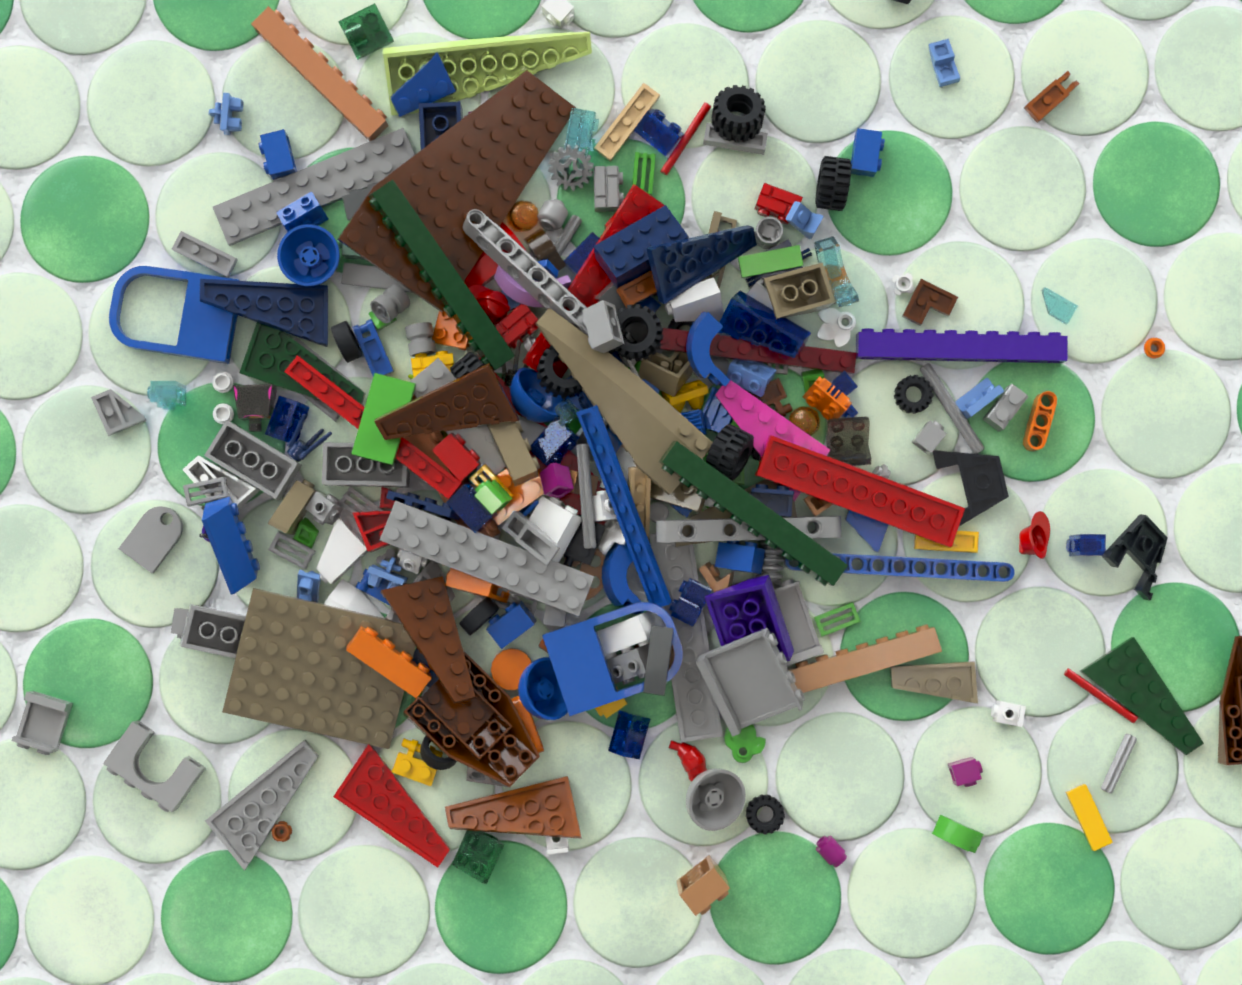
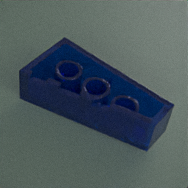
M741 290L731 298L719 322L723 328L718 332L719 334L731 335L732 338L749 341L756 346L768 347L771 351L795 358L803 350L811 335V332L786 317L776 319L771 308Z

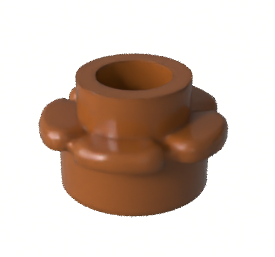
M279 821L271 830L272 837L276 841L286 842L290 839L292 827L285 821Z

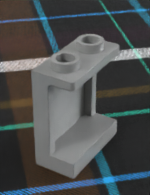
M36 691L26 692L24 700L27 701L17 735L13 736L11 741L16 742L18 747L25 749L33 747L37 749L38 753L50 755V753L56 752L59 749L73 703Z

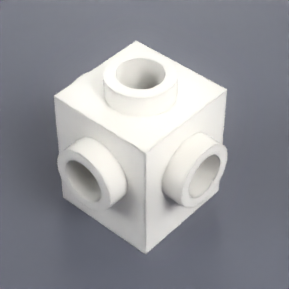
M399 549L397 557L400 558L398 566L418 574L421 567L425 568L428 559Z

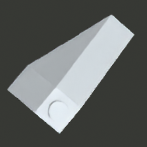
M344 579L339 582L324 603L325 605L384 618L361 590Z

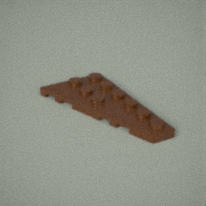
M488 363L376 418L374 422L384 440L409 437L414 434H430L435 431H452L473 428L478 425L500 424V422L507 421L516 422L519 421V418Z
M443 576L381 590V594L390 604L392 611L403 624L404 629L419 652L427 660L429 667L440 680L441 685L452 702L455 704L474 699L476 696Z

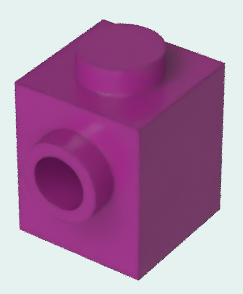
M552 463L540 472L544 495L560 499L574 489L569 467Z
M973 757L948 763L953 784L956 786H973L977 784V780L982 779L980 773H983L981 763Z

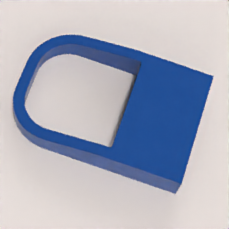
M152 266L131 268L122 274L113 290L109 312L111 331L121 343L133 349L229 364L238 315L200 302V279L240 280ZM143 276H152L188 282L176 346L133 340L123 332L120 325L122 303L125 290L133 280Z
M637 602L542 635L569 716L635 695L644 690V681L620 690L616 689L595 627L596 625L637 611H651L662 618L666 627L674 629L672 645L675 657L671 668L668 670L667 682L677 674L683 659V648L674 621L664 608L651 602Z

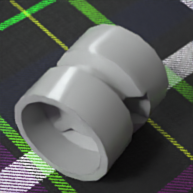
M774 217L761 219L755 229L757 245L763 249H770L776 246L783 234L781 222Z
M392 285L383 292V295L381 294L371 301L370 306L374 315L380 321L387 324L410 306V299L401 287Z
M416 323L405 327L407 339L411 341L408 344L410 357H415L416 354L420 353L431 355L437 352L435 341L431 340V337L434 335L432 323Z

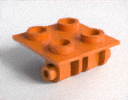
M439 311L432 340L437 344L457 347L464 351L469 347L468 338L457 330V322L454 318H450L445 311L443 313Z
M819 376L802 397L809 406L819 410L825 419L835 423L852 402L849 401L850 398L844 393H841L835 399L840 390L831 396L830 393L835 386L827 392L832 384L826 378L822 379Z

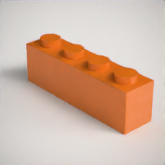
M361 626L347 645L346 651L417 699L432 678L431 673H429L430 669L422 663L418 665L413 662V657L407 652L402 651L400 653L395 649V644L388 639L383 641L377 637L378 633L374 629Z

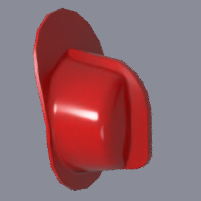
M481 285L469 287V290L494 325L507 316L510 306L502 292L493 291Z
M1036 512L1032 518L1031 525L1020 532L1019 552L1021 554L1036 555L1040 559L1045 558L1050 537V523L1044 512Z

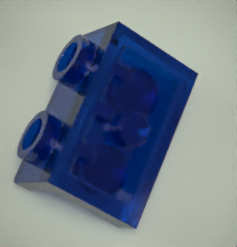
M658 109L648 110L634 131L664 156H667L678 140L683 137L682 128L675 122L670 123L665 119L666 115Z
M279 396L265 435L288 443L302 415L306 414L308 416L309 406ZM300 430V432H299V434H298V436H297L296 441H298V439H299V437H300L301 430Z

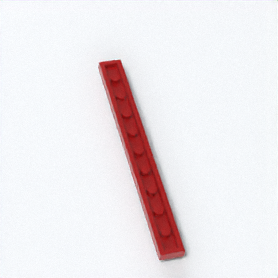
M297 355L284 372L356 429H359L365 407ZM404 437L401 438L395 459L450 500L461 487L462 482Z

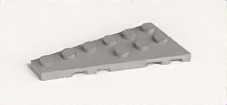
M306 740L301 742L205 820L244 870L249 866L318 758L317 753Z

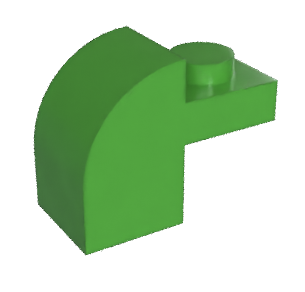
M940 815L932 832L933 835L973 853H976L984 835L943 815Z

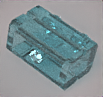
M571 108L564 150H566L567 144H570L571 149H574L576 145H578V151L580 152L585 149V156L589 155L590 151H594L596 139H592L593 131L597 132L599 126L596 112Z

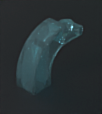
M834 236L814 242L818 263L823 262L835 299L834 304L837 303L840 308L859 302L858 294L850 283L845 271L840 245Z

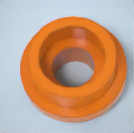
M1150 338L1144 344V352L1150 358H1159L1165 352V344L1159 338ZM1151 345H1155L1157 347L1156 352H1153L1151 350Z

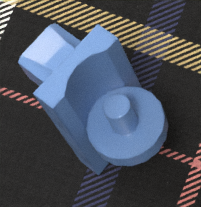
M223 93L222 104L216 102L215 109H209L208 115L214 117V124H220V130L224 131V135H231V132L241 131L242 120L240 118H232L233 111L242 112L244 102L242 99L232 97L230 93Z
M394 557L389 562L382 559L380 565L387 569L372 565L369 566L367 571L370 573L368 584L374 587L380 586L382 578L389 580L387 589L406 584L408 578L392 572L394 570L400 573L402 569L401 566L395 564L396 558Z
M299 570L297 598L317 603L319 600L320 574L314 571L305 573L303 570Z

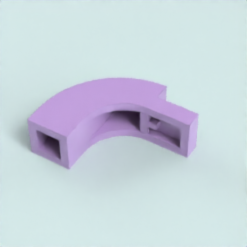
M498 265L494 278L506 295L516 302L527 306L543 307ZM568 275L556 278L566 289L569 288L572 282Z

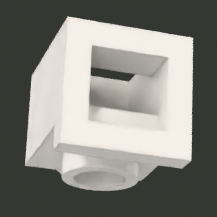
M606 490L597 491V495L592 496L594 522L617 519Z
M996 700V705L993 704L991 717H993L995 722L1022 727L1026 706ZM1007 710H1011V717L1009 718L1005 715Z
M545 836L547 855L569 852L568 838L560 837L559 841H554L551 836Z

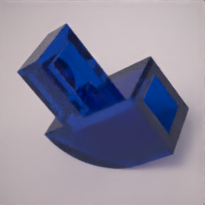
M844 370L831 382L832 385L827 392L835 386L830 395L833 396L840 390L835 397L837 399L841 393L847 396L858 386ZM851 404L842 414V417L851 420L858 412Z

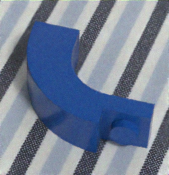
M702 312L694 321L688 333L686 342L688 361L699 378L705 379L709 375L708 380L715 386L718 384L726 386L731 380L714 365L709 352L711 341L723 326L709 312Z
M614 543L607 552L602 565L603 588L614 606L624 604L625 607L642 602L630 590L627 584L626 574L633 560L626 543L625 545ZM637 611L631 614H640L644 611Z

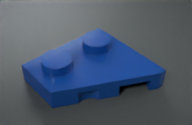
M848 510L845 520L875 552H879L888 525Z

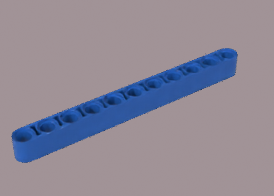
M832 553L848 565L843 573L998 582L1009 581L1015 574L1013 566L1004 562ZM784 558V565L787 569L793 571H802L800 568H798L800 564H798L796 567H792L789 564V561L786 558ZM855 558L859 559L862 563L859 570H855L852 567V561ZM876 559L882 562V569L880 571L873 569V562ZM896 561H900L903 564V570L899 573L893 567ZM917 562H921L924 565V571L920 574L914 568ZM938 563H942L945 567V571L941 575L935 569ZM960 564L966 568V572L962 576L956 570ZM981 565L987 571L983 577L978 574V568ZM1002 566L1007 569V575L1004 578L999 575V569Z

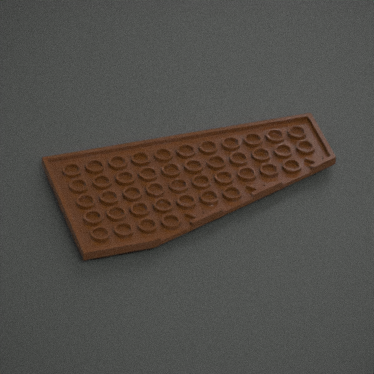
M526 70L374 185L337 240L443 313L445 305L441 300H437L431 292L433 288L429 282L425 283L420 277L419 268L416 264L413 265L407 258L408 252L404 247L401 248L394 239L396 235L392 229H387L383 224L382 215L371 207L369 203L371 199L368 196L387 182L394 180L464 281L483 253V250L463 230V223L468 212L473 209L480 210L490 220L500 226L574 113L576 107Z

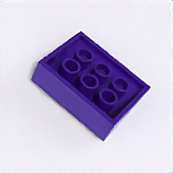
M769 575L748 579L705 596V601L721 646L768 628L770 634L774 633L778 645L776 646L779 652L784 653L787 662L791 660L794 648Z

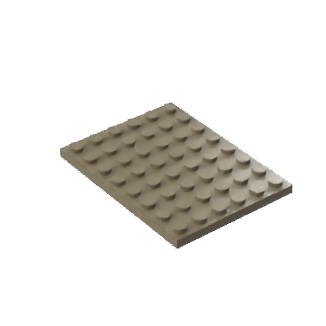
M253 588L222 712L389 749L404 690L346 651V647L361 626L374 629L378 633L377 637L383 641L384 639L391 641L395 644V649L400 653L405 651L413 657L416 645L401 623Z

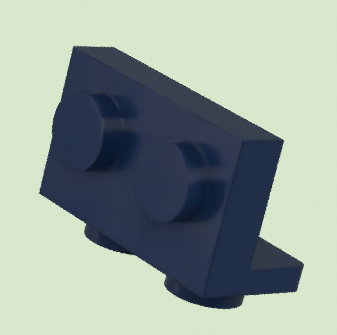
M756 484L755 488L750 489V494L778 515L782 517L792 516L794 491H790L788 487L777 486L776 490L768 489V485Z

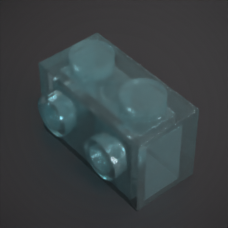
M150 381L147 396L150 402L156 404L158 408L175 410V406H186V385L177 381Z

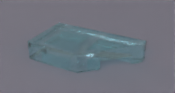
M1044 287L1042 294L1048 315L1064 324H1068L1078 305Z
M568 398L555 407L556 414L560 415V427L577 419L576 412L580 411Z

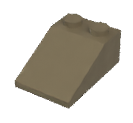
M823 262L763 279L776 319L820 311L829 308L835 303Z

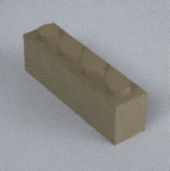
M507 421L494 425L486 424L514 486L538 477L537 469H540L536 457L532 458L529 453L532 449L527 438L523 439L520 432H523L520 422Z

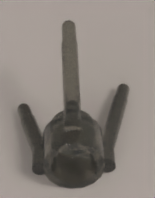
M517 340L513 370L508 369L507 373L506 363L501 366V379L505 380V386H511L512 379L518 371L521 340Z

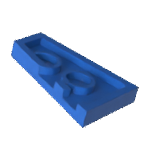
M438 52L390 97L399 117L419 109V103H432L456 92Z

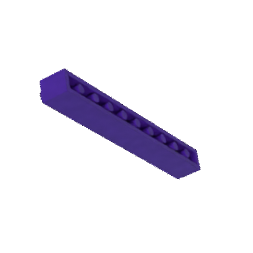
M864 328L856 334V359L1064 363L1068 359V336H1061L1060 332H1050L1048 335H1040V332H1028L1027 335H1019L1018 331H1009L1007 335H1001L999 331H986V334H978V331L969 330L965 331V334H957V330H945L944 333H936V330H924V333H916L914 329H905L901 333L895 332V329H882V332H874V329Z

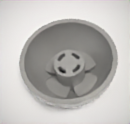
M710 769L700 773L690 783L686 793V808L689 816L697 826L704 830L717 831L728 827L738 818L744 807L746 797L744 785L736 774L725 769Z

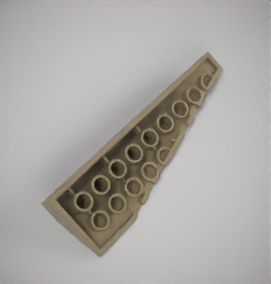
M549 308L535 324L549 344L556 349L561 361L565 362L573 378L578 380L583 387V392L593 406H598L601 417L605 418L612 433L616 434L622 442V447L626 452H629L637 468L670 495L680 484L678 481L680 477L675 473L671 476L661 469L663 465L659 461L672 442L678 441L701 459L708 453L713 442L609 352L601 353L593 350L588 343L589 337Z

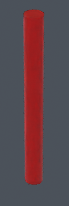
M704 102L660 170L661 173L668 175L707 115L711 105Z
M1068 668L1064 672L1066 677L1131 723H1135L1138 719L1135 714Z

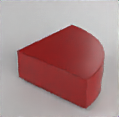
M381 487L380 508L392 509L395 501L386 498L390 489Z

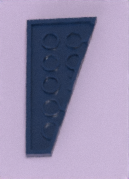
M746 225L647 247L659 302L666 304L755 247L757 242L754 227Z
M200 279V302L324 347L328 346L327 285L301 286L291 283Z

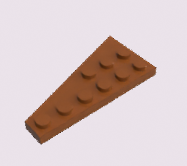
M568 776L445 807L448 827L450 829L582 839Z

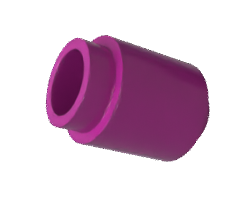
M823 836L817 841L816 851L829 865H833L836 868L846 860L845 850L832 836Z

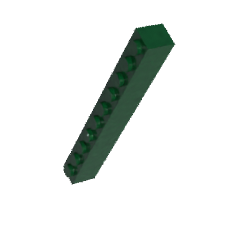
M394 180L387 182L370 194L368 197L371 199L369 201L371 207L376 212H380L383 217V224L387 229H392L396 235L394 237L395 241L408 252L407 258L413 265H417L420 270V277L425 283L429 282L433 288L431 290L432 294L437 300L443 302L445 305L444 311L457 322V330L462 335H466L469 340V347L473 352H477L480 355V361L484 365L489 363L492 370L496 371L515 356Z
M673 441L660 459L659 463L663 465L661 469L671 476L675 473L680 477L678 480L680 483L688 488L693 486L697 489L696 494L704 500L711 499L715 502L713 506L722 513L725 510L732 515L730 518L737 524L741 525L744 523L749 527L747 531L757 538L759 535L765 538L764 543L774 550L776 547L783 551L781 555L790 562L793 559L800 564L798 568L807 574L810 572L817 576L815 580L823 586L827 584L834 586L848 565L678 441Z

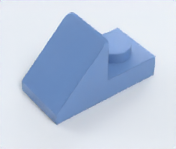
M795 201L785 220L811 240L824 216L812 213L801 202Z

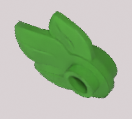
M753 724L742 728L740 734L733 737L728 728H726L724 734L726 746L732 750L733 758L739 763L750 761L753 755L761 753L765 747L766 739L756 737V729ZM745 749L747 754L744 756L740 755L739 750Z

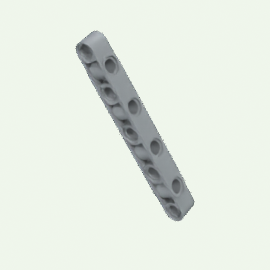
M477 209L469 211L463 223L464 232L546 310L551 308L588 336L587 328L583 322L584 315L582 311L587 307L482 211Z
M841 516L782 517L810 538L841 537ZM732 519L656 521L657 542L766 540L760 535L758 538L747 531L749 528L744 523L739 525ZM810 522L815 524V530L812 533H809L807 530V525ZM727 524L733 526V532L730 535L724 533V528ZM689 525L692 531L689 536L685 537L682 534V529L684 526Z

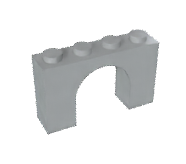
M139 720L132 721L103 764L107 766L108 772L124 778L125 784L141 790V794L145 798L157 801L159 803L158 806L162 810L173 812L179 808L206 767L188 756L181 761L167 781L154 782L149 780L140 769L139 757L155 732Z

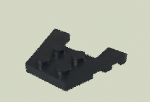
M933 451L936 469L954 465L959 466L968 504L959 526L1009 497L999 456Z
M1140 514L1103 553L1102 558L1111 567L1118 568L1127 553L1144 571L1134 590L1144 600L1151 601L1153 593H1150L1152 583H1156L1157 580L1155 573L1157 563L1162 561L1168 537L1147 515Z

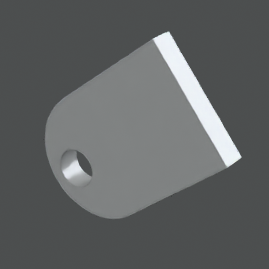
M162 506L151 508L142 516L118 549L150 573H154L180 539L183 532L182 519L171 508ZM166 513H170L173 517L169 525H165L162 521Z

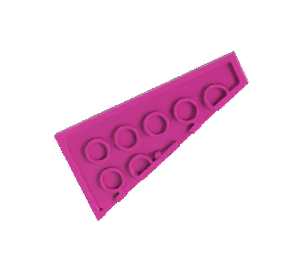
M730 381L726 386H721L716 393V398L738 427L753 435V447L760 457H762L769 435L825 456L830 452L829 448L733 381ZM789 488L790 491H794L793 501L795 502L801 492Z

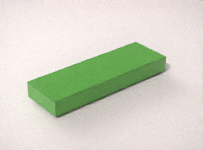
M800 245L738 257L741 278L803 266Z

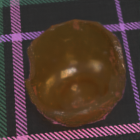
M529 201L515 202L506 216L508 226L515 232H528L538 224V208Z
M800 406L789 416L791 423L810 436L819 430L821 419L819 413L812 407Z

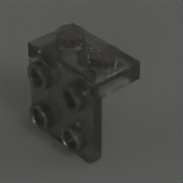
M869 418L829 419L827 421L826 447L830 449V452L827 456L852 466L871 465L872 458L868 445Z

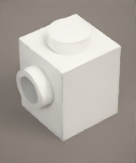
M547 0L542 5V12L546 15V20L553 26L557 25L562 28L565 24L569 25L575 17L574 6L567 0Z

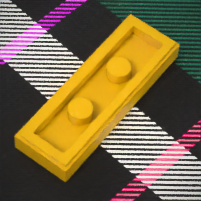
M957 531L951 548L915 535L914 549L978 553L979 532Z
M1082 784L1065 792L1092 851L1113 843L1087 785Z

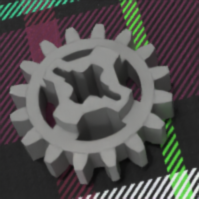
M567 144L566 150L559 147V153L554 151L552 155L554 159L549 161L551 167H549L548 172L554 173L551 180L557 179V186L564 184V190L571 186L572 191H575L576 185L583 188V182L589 183L590 178L588 176L593 175V171L590 169L593 168L594 163L589 162L591 155H584L585 149L580 152L578 151V145L571 149L570 144ZM573 161V170L571 171V174H569V165Z

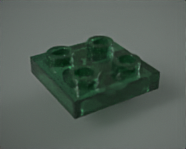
M375 3L338 21L357 60L394 42Z
M467 830L451 865L479 882L487 884L504 844L491 834Z

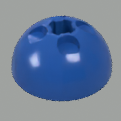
M305 224L297 226L285 234L278 247L277 259L282 273L290 281L301 286H316L326 282L333 276L339 265L340 251L335 238L329 231L317 225Z
M530 368L519 369L514 375L510 386L511 401L518 413L528 420L538 423L553 421L565 413L566 404L564 399H561V395H558L557 398L553 397L554 393L551 391L549 394L545 392L546 387H541V380L537 379V371Z
M550 657L539 658L530 663L522 672L518 684V694L522 705L531 715L539 719L556 720L562 718L568 713Z

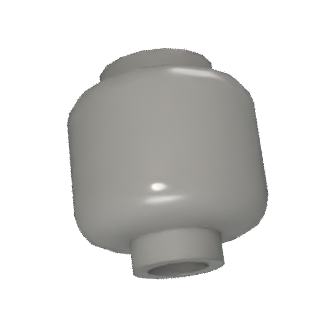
M558 199L545 201L537 216L540 226L548 231L560 229L568 216V211L564 203Z

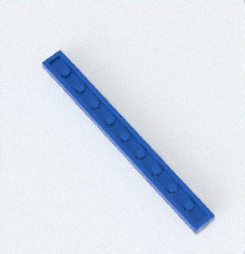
M595 405L576 412L648 602L655 603L661 607L672 603L598 406Z

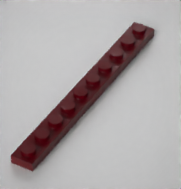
M662 328L663 340L660 342V348L657 349L687 353L686 342L689 331ZM715 335L709 350L710 356L848 374L855 373L857 354L856 352Z

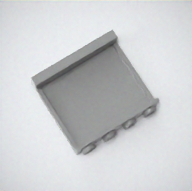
M793 579L781 582L782 587L774 589L794 648L791 660L785 664L786 666L824 653L799 586L800 583L799 581L794 582Z
M768 628L701 654L696 662L732 737L740 734L741 729L795 707L800 711L802 710L803 701H805L801 689H797L795 685L796 679L791 670L788 671L785 665L787 661L784 653L779 652L776 646L778 642L774 633L770 634Z

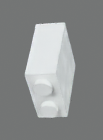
M541 496L529 520L560 547L552 559L559 563L577 531L582 517L577 515L578 510L569 505H566V507L562 506V501L558 498L550 497L549 499Z

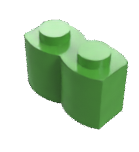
M488 479L475 489L477 493L474 497L491 515L498 513L513 499L496 480L491 482Z

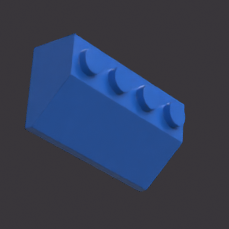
M230 497L205 503L202 523L229 592L232 595L257 579L260 565L258 559L253 558L251 553L253 552V546L251 541L245 537V525L243 521H239L237 516L239 515L238 506L236 503H232Z

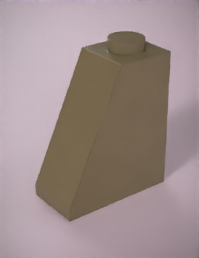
M305 479L303 482L296 480L270 518L268 524L286 534L294 535L299 523L307 513L306 506L317 491L313 489L315 485Z

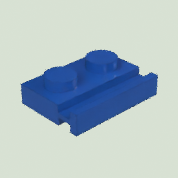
M712 387L702 414L705 428L719 433L726 425L731 424L733 419L715 396L719 389Z

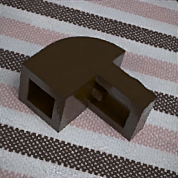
M540 228L523 239L538 261L548 259L558 271L566 267L556 247L543 229Z

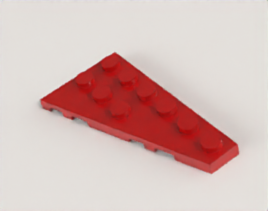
M368 744L333 797L438 868L450 851L449 846L373 746Z

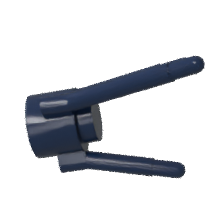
M306 414L302 415L291 440L287 443L289 447L287 453L298 462L303 460L332 435V432H328L316 441L324 432V429H320L307 443L302 440L297 442L296 439L305 421Z

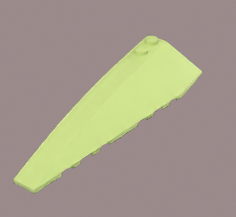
M590 32L506 36L383 48L391 116L398 115L390 97L407 80H410L423 65L429 62L437 52L456 92L432 103L457 102L467 97L476 96L478 93L509 84L526 70L534 75L544 69H550L558 64L591 54ZM419 109L414 110L408 114L419 113Z

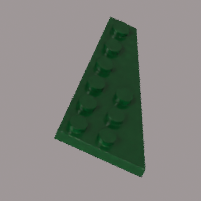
M258 322L256 323L239 372L240 374L319 400L284 372L298 355L362 405L366 393L283 331Z
M1134 637L1129 638L1080 670V672L1089 677L1095 684L1143 720L1150 728L1158 732L1183 754L1187 755L1204 744Z

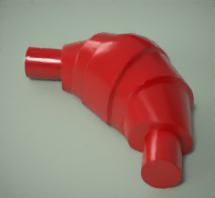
M670 741L668 748L678 751L677 755L690 781H693L697 775L707 770L705 757L696 746L685 742Z

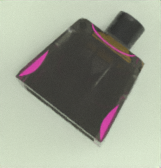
M273 384L233 385L238 418L249 420V432H262V420H272L277 387Z

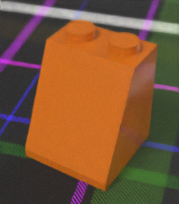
M450 568L446 575L445 586L485 598L488 597L499 602H508L510 593L502 591L500 596L496 595L498 588H502L500 586Z

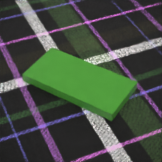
M374 373L352 449V455L394 465L401 438L384 440L374 421L376 418L411 402L416 388L415 383Z

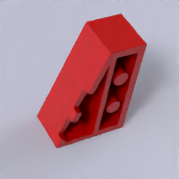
M391 511L353 512L368 552H374L390 545L380 541Z

